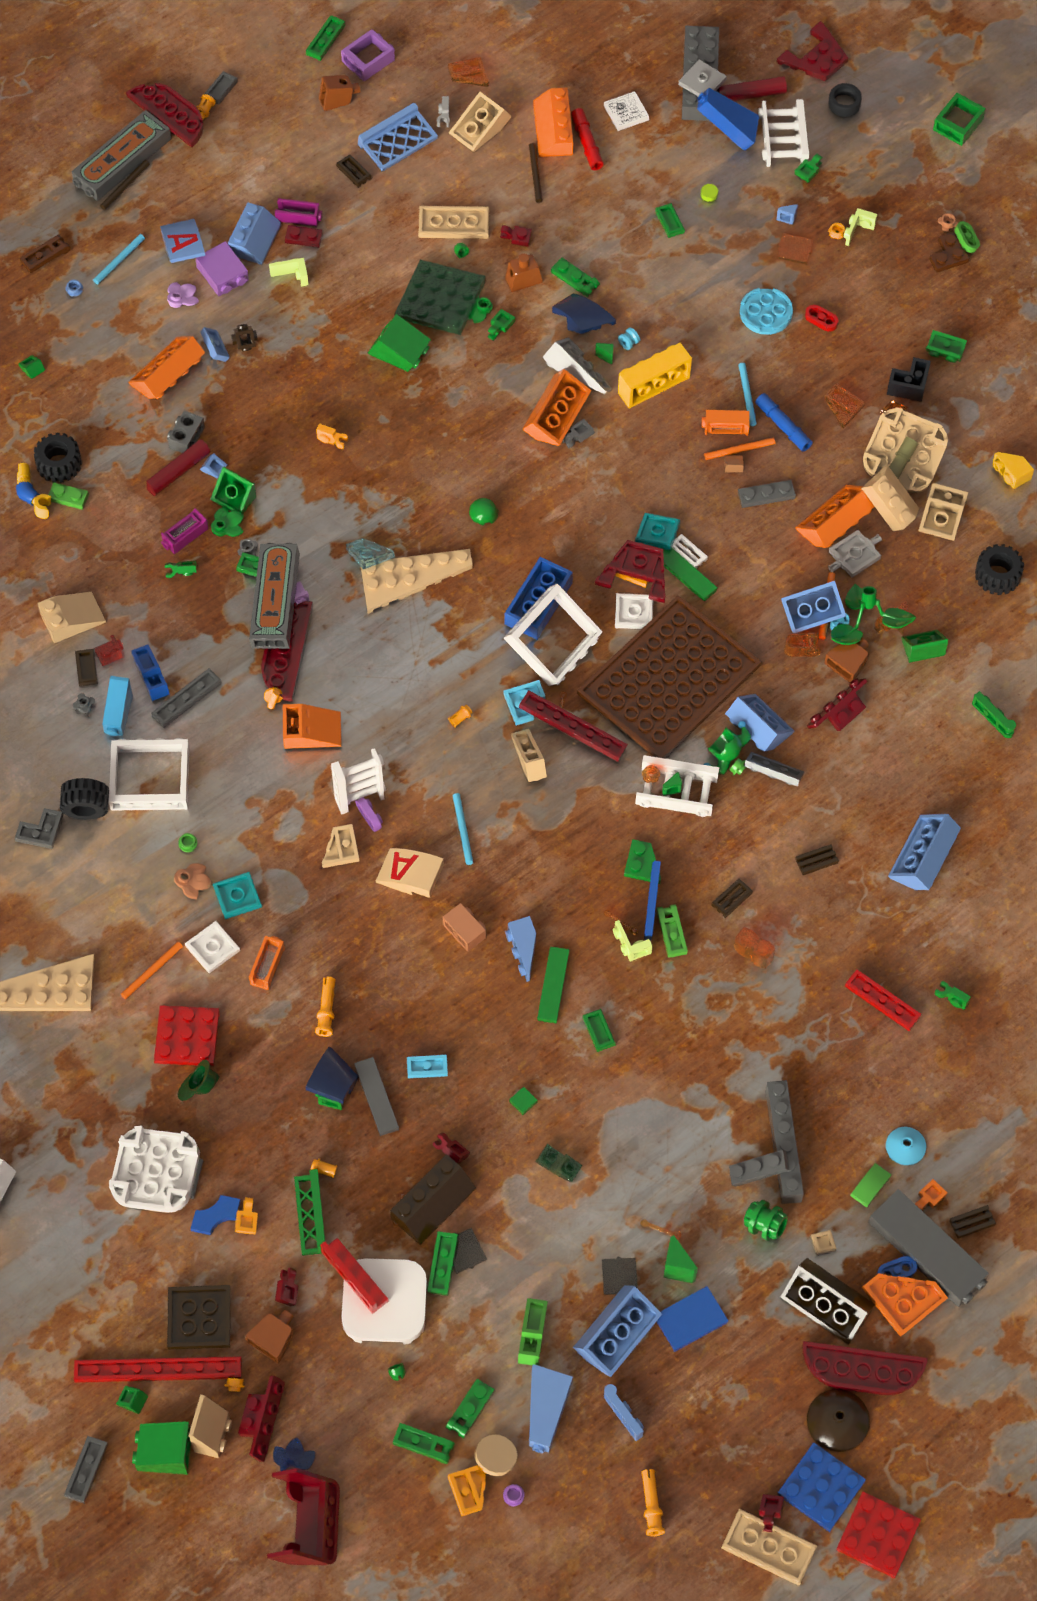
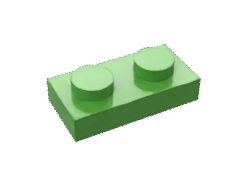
M53 482L48 495L51 496V502L83 510L89 493L86 490Z

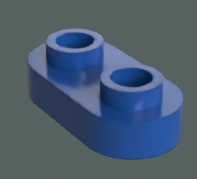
M903 1256L881 1265L877 1274L888 1273L890 1276L911 1278L917 1270V1263L911 1257ZM902 1267H909V1271H904Z

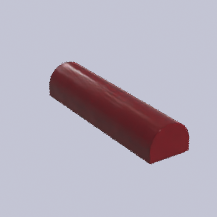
M785 76L722 85L718 88L717 92L733 101L785 94L787 93Z
M202 439L193 444L146 481L147 491L153 496L159 494L209 455L211 452L208 445Z

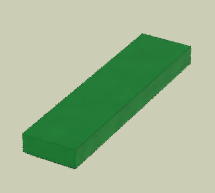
M673 548L671 550L663 549L664 567L700 599L706 601L717 591V587Z
M550 946L537 1021L557 1024L570 949Z

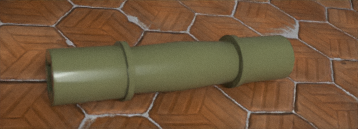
M910 437L904 439L898 452L895 453L896 457L889 466L898 479L907 462H910V458L919 444Z

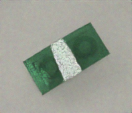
M549 1144L545 1145L535 1161L545 1169L569 1182L574 1180L583 1166L567 1154H561Z

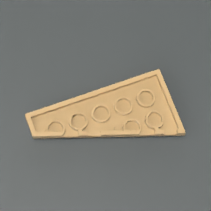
M470 549L360 563L367 613L373 612L378 607H385L394 600H401L426 589V586L433 583L438 584L442 582V579L449 576L454 577L472 569Z
M94 954L0 981V1011H91Z

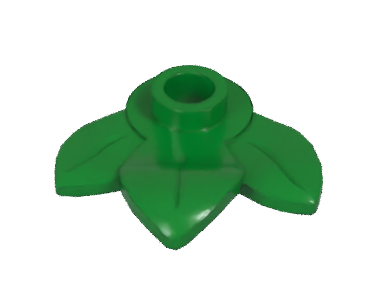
M476 295L462 297V302L466 307L460 311L459 316L467 320L472 319L474 323H480L492 311L493 304L485 297L479 298Z
M226 507L218 509L214 514L215 520L211 524L212 532L216 536L229 535L235 537L241 535L243 529L239 524L243 521L244 514L239 511L229 512Z

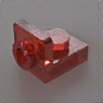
M114 635L110 636L111 641L94 648L102 666L123 658L121 652L124 649L120 639L116 640Z

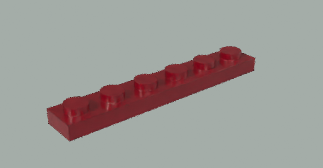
M528 690L519 704L520 709L617 762L628 746L625 742Z

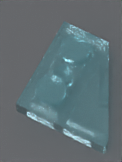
M363 538L346 544V550L363 569L395 557L394 550Z

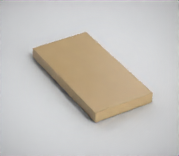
M419 206V238L488 239L489 207Z
M739 1509L721 1549L800 1586L817 1545L773 1525L772 1532L763 1531L764 1524L762 1519Z

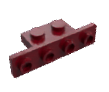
M856 678L849 683L850 687L847 690L839 692L836 695V699L833 702L827 703L820 714L817 713L810 718L811 722L807 727L809 729L816 728L828 718L837 731H841L866 708L855 692L868 682L867 679Z
M275 1375L270 1376L265 1395L248 1394L238 1434L242 1437H254L249 1455L259 1462L265 1461L274 1423L279 1411V1404L284 1392L285 1382Z

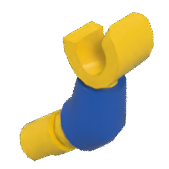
M27 463L18 464L19 472L17 473L16 492L19 499L34 505V512L37 517L47 519L49 517V510L43 505L49 506L51 504V496L46 494L40 495L33 488L30 481V466Z

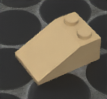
M479 92L450 130L449 134L475 152L500 132L512 116L490 98Z
M92 592L54 596L38 603L40 615L54 643L106 623Z
M201 1394L189 1432V1438L195 1453L219 1458L220 1452L225 1450L227 1440L224 1438L226 1432H230L232 1420L228 1411Z

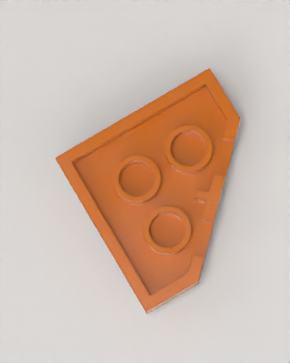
M886 1274L875 1275L861 1287L900 1337L948 1299L935 1281L916 1280L914 1278L895 1277Z

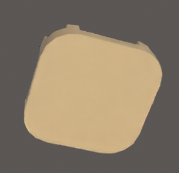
M902 408L889 409L880 416L864 452V469L870 476L874 477L886 465L890 466L896 457L895 453L898 452L904 439L910 437L919 444L898 480L907 492H922L931 484L944 455L948 442L947 433L940 424H935L913 415Z

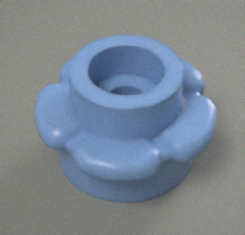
M70 280L67 283L66 291L68 295L78 296L82 293L83 285L78 280Z

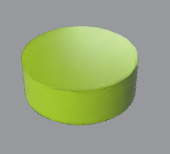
M706 184L701 188V198L703 200L711 202L717 199L718 188L715 185Z

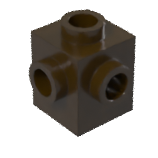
M241 324L236 329H233L234 334H231L233 345L237 346L238 350L248 351L252 347H256L255 341H258L257 333L251 326ZM247 334V337L245 339H242L240 337L241 335Z

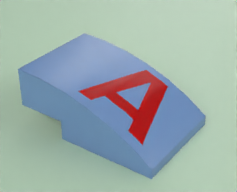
M195 219L160 226L171 263L206 256Z

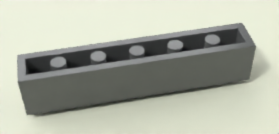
M787 1080L767 1082L765 1092L774 1152L786 1151L789 1171L777 1174L781 1204L800 1203L804 1193Z

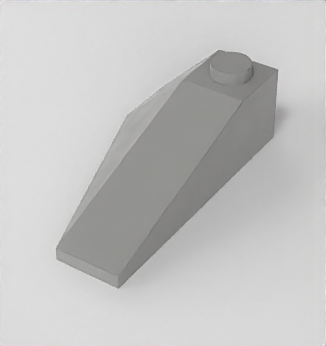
M569 337L556 341L543 356L550 368L557 371L565 369L583 384L603 394L612 390L602 375L593 371L594 365L591 361H586L582 357L584 355L583 351Z

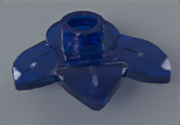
M295 1438L285 1449L276 1446L273 1451V1459L280 1466V1471L287 1470L289 1466L306 1470L312 1466L315 1460V1451L304 1452L300 1440Z

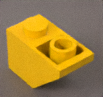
M997 452L994 455L993 467L1002 474L1005 482L1010 484L1013 489L1032 479L1034 469L1023 456Z

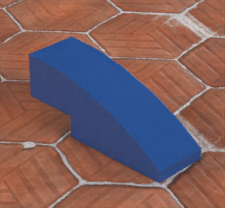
M149 644L131 650L151 700L154 701L170 695L167 683Z

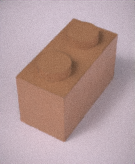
M460 903L443 916V926L469 952L486 939V927L480 920L477 921L473 917L474 915L468 907L465 908Z

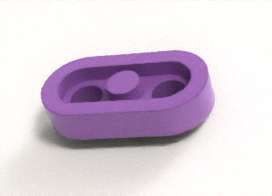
M364 797L355 801L356 806L372 831L376 832L381 829L383 821L378 813L375 814L373 812L370 800L368 798L364 799Z

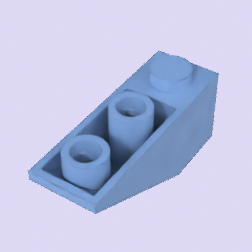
M530 916L509 922L508 930L505 931L508 942L512 941L513 956L515 959L518 958L520 965H518L521 976H525L527 982L530 981L536 945V931Z

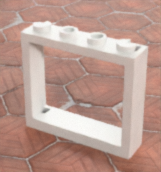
M558 584L550 586L506 634L504 639L545 683L551 686L558 685L565 679L564 675L576 667L577 660L586 656L588 653L587 649L598 642V637L602 631ZM555 599L587 633V636L552 674L525 646L519 637L548 604Z
M139 738L136 740H111L109 805L111 810L188 809V739L175 738L174 740L157 738L155 740H146ZM182 752L180 794L116 795L118 753Z

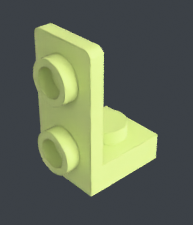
M857 208L855 215H851L849 221L850 228H846L844 238H846L845 245L849 246L857 225L874 230L877 214Z
M295 258L282 262L277 261L269 264L271 277L295 273L296 279L301 282V286L308 285L304 258Z
M615 921V928H613L614 936L617 940L620 939L622 953L628 957L629 961L652 953V944L649 939L636 941L631 946L620 921Z

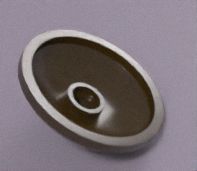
M832 1389L818 1395L812 1401L807 1413V1427L810 1435L817 1444L830 1451L845 1452L854 1449L865 1439L870 1426L869 1412L863 1401L855 1394L842 1389ZM836 1414H842L843 1419H838Z

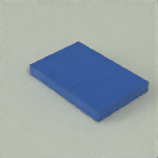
M708 1286L660 1311L662 1315L656 1321L674 1352L728 1323L727 1317Z

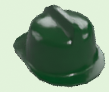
M208 1060L201 1061L181 1084L178 1091V1098L181 1101L189 1099L194 1094L209 1093L219 1080L220 1076L210 1068Z

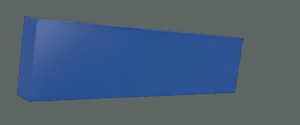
M654 861L652 863L644 940H652L661 861Z

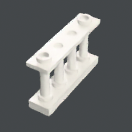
M797 99L796 106L792 109H766V101H762L761 108H758L759 118H762L765 147L762 151L763 160H766V167H770L771 158L797 157V159L800 158L801 163L805 159L809 160L803 99ZM793 115V117H796L794 122L768 123L767 116ZM794 129V131H797L795 136L769 137V130ZM796 143V145H799V148L797 150L771 151L770 144Z
M375 748L371 749L372 759L348 768H341L338 761L331 764L334 796L341 815L349 812L348 805L351 804L350 802L361 797L378 793L380 800H384V792L386 791L382 774L384 761L381 754L377 755Z
M643 756L642 771H646L647 774L643 793L637 792L636 804L646 808L656 807L693 813L701 817L712 815L713 805L707 803L711 783H717L719 767ZM677 772H679L680 777L684 778L681 799L669 798L670 795H651L655 773L665 774V782ZM693 779L703 781L700 802L688 801Z

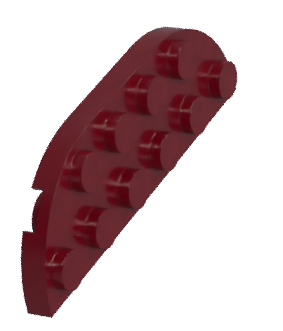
M160 83L149 86L142 84L126 92L127 97L169 127L173 134L191 148L198 143L204 129L201 114L193 104L171 87Z
M304 601L299 604L297 602L294 603L289 649L265 648L263 653L261 670L265 685L268 689L273 687L280 689L283 693L280 694L282 699L290 702L293 701L313 601Z
M803 1341L802 1344L805 1363L810 1372L820 1382L836 1389L878 1395H896L912 1388L922 1377L928 1358L807 1341Z

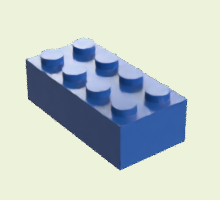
M539 557L506 610L505 625L513 628L550 586L558 584L567 593L572 585L573 572ZM553 599L523 633L538 640L559 606L557 601Z

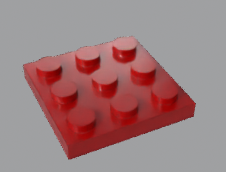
M160 1005L154 1063L198 1065L201 1061L208 1060L210 1066H214L219 1008Z
M862 1491L836 1550L895 1578L921 1519Z

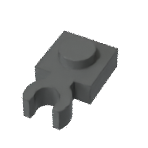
M582 419L569 429L570 433L565 435L562 442L566 443L568 448H571L577 440L581 443L593 435L595 431L585 419Z

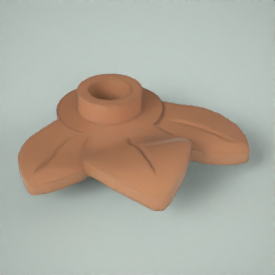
M190 864L186 869H180L174 875L176 885L181 887L183 893L192 899L198 898L199 890H206L212 887L210 878L204 874L206 866L203 864ZM181 876H186L187 879L184 880L181 878Z

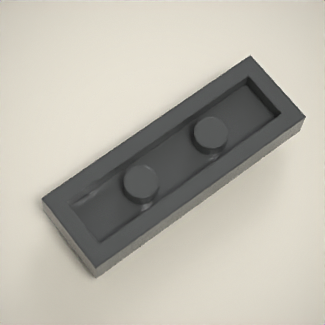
M791 480L738 489L742 508L795 499L796 496Z
M753 752L749 754L744 767L749 768L751 771L766 774L770 778L782 780L789 785L798 786L804 775V771Z
M780 1150L730 1165L732 1185L737 1187L789 1171L787 1152Z
M87 1436L64 1497L85 1504L107 1449V1442Z

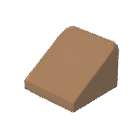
M724 456L725 472H743V456Z

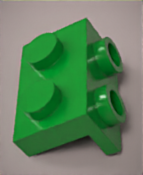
M933 330L926 351L933 357L939 358L940 355L946 357L945 360L949 362H961L967 340Z

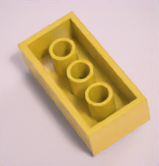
M681 343L671 345L666 350L655 353L652 357L641 360L630 368L623 369L619 373L618 394L630 409L689 379L692 357Z

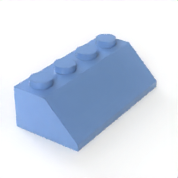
M949 814L920 815L888 877L914 890H929L946 856L949 854L961 827Z
M624 1285L573 1348L588 1363L611 1377L660 1318L662 1313L635 1286Z

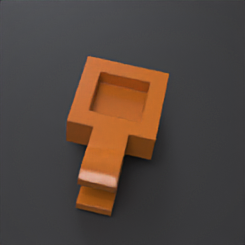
M932 1179L919 1191L918 1195L921 1199L915 1205L922 1211L927 1205L934 1208L947 1196L948 1192Z

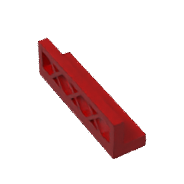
M338 1238L330 1244L324 1241L320 1245L322 1254L372 1314L389 1302L386 1295Z

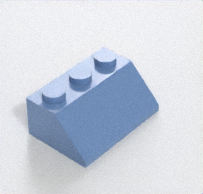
M247 202L228 241V245L238 258L262 265L281 227V222L266 208Z
M835 581L781 598L793 634L846 617Z
M756 694L737 697L725 713L730 718V722L738 726L740 721L746 723L751 739L756 743L757 748L762 751L774 750L794 733V730Z

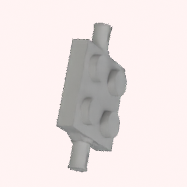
M859 530L855 531L829 548V553L836 562L829 565L828 569L834 572L841 567L851 578L881 559V554L874 546L882 541L881 536L877 534L868 539Z

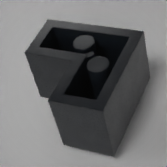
M913 357L910 372L892 368L886 395L922 402L931 361Z

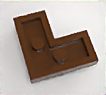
M955 232L940 236L938 242L943 251L932 254L929 258L936 273L969 262V257L962 248Z

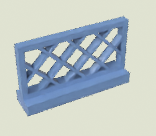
M412 103L358 136V145L361 149L364 148L383 172L438 139V135L419 113L418 106ZM416 117L421 122L420 126L410 125L411 120ZM400 127L408 128L407 134L396 132ZM409 129L419 130V136L408 135ZM421 131L429 132L431 137H420ZM386 135L393 136V143L383 141V137ZM395 138L406 139L405 145L396 144ZM407 140H415L418 142L417 145L414 147L406 146ZM371 144L380 145L379 151L371 150L369 146ZM382 145L392 147L391 153L381 152ZM394 148L404 149L401 155L393 154ZM380 156L389 157V162L383 165L379 160Z

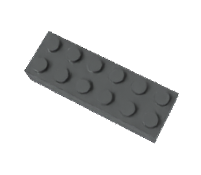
M685 26L683 76L698 60L718 70L719 27ZM683 88L682 120L710 121L697 110L698 96Z

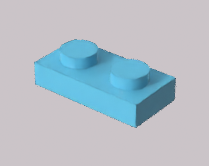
M447 1055L407 1057L408 1078L448 1076Z

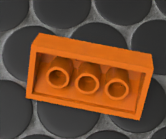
M568 87L550 88L533 100L538 157L573 155Z
M193 336L176 337L128 383L148 399H159L165 394L164 391L168 387L170 388L177 383V379L180 376H184L189 372V368L192 365L201 361V356L205 354V351Z
M562 369L552 377L522 430L535 440L559 446L592 390L567 370Z
M845 485L795 528L815 547L828 548L833 545L838 537L845 535L851 526L858 524L863 516L871 513L875 506L862 490L863 486Z

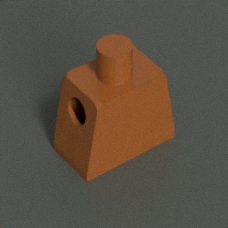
M347 75L322 76L319 101L323 110L328 111L349 105L352 94L360 93L359 83L351 84Z
M520 254L519 258L509 262L505 280L511 293L543 283L539 267L532 254Z
M862 638L859 642L852 645L839 644L826 654L824 664L848 682H851L857 678L868 660L869 653L866 649L869 647V643Z
M283 1310L278 1318L268 1313L246 1334V1342L279 1364L294 1335L293 1329L288 1326L294 1316L286 1310Z

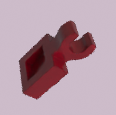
M502 225L500 238L512 239L511 244L528 247L532 229L514 226L513 230L509 226Z
M445 1133L437 1135L442 1143L438 1140L433 1142V1146L436 1149H443L442 1152L447 1154L456 1163L467 1159L470 1154L456 1140L451 1141Z
M295 1269L281 1270V1280L277 1282L275 1301L290 1307L296 1305L299 1287L294 1284L296 1277Z
M763 1494L759 1508V1516H764L763 1531L772 1532L774 1518H781L784 1497Z

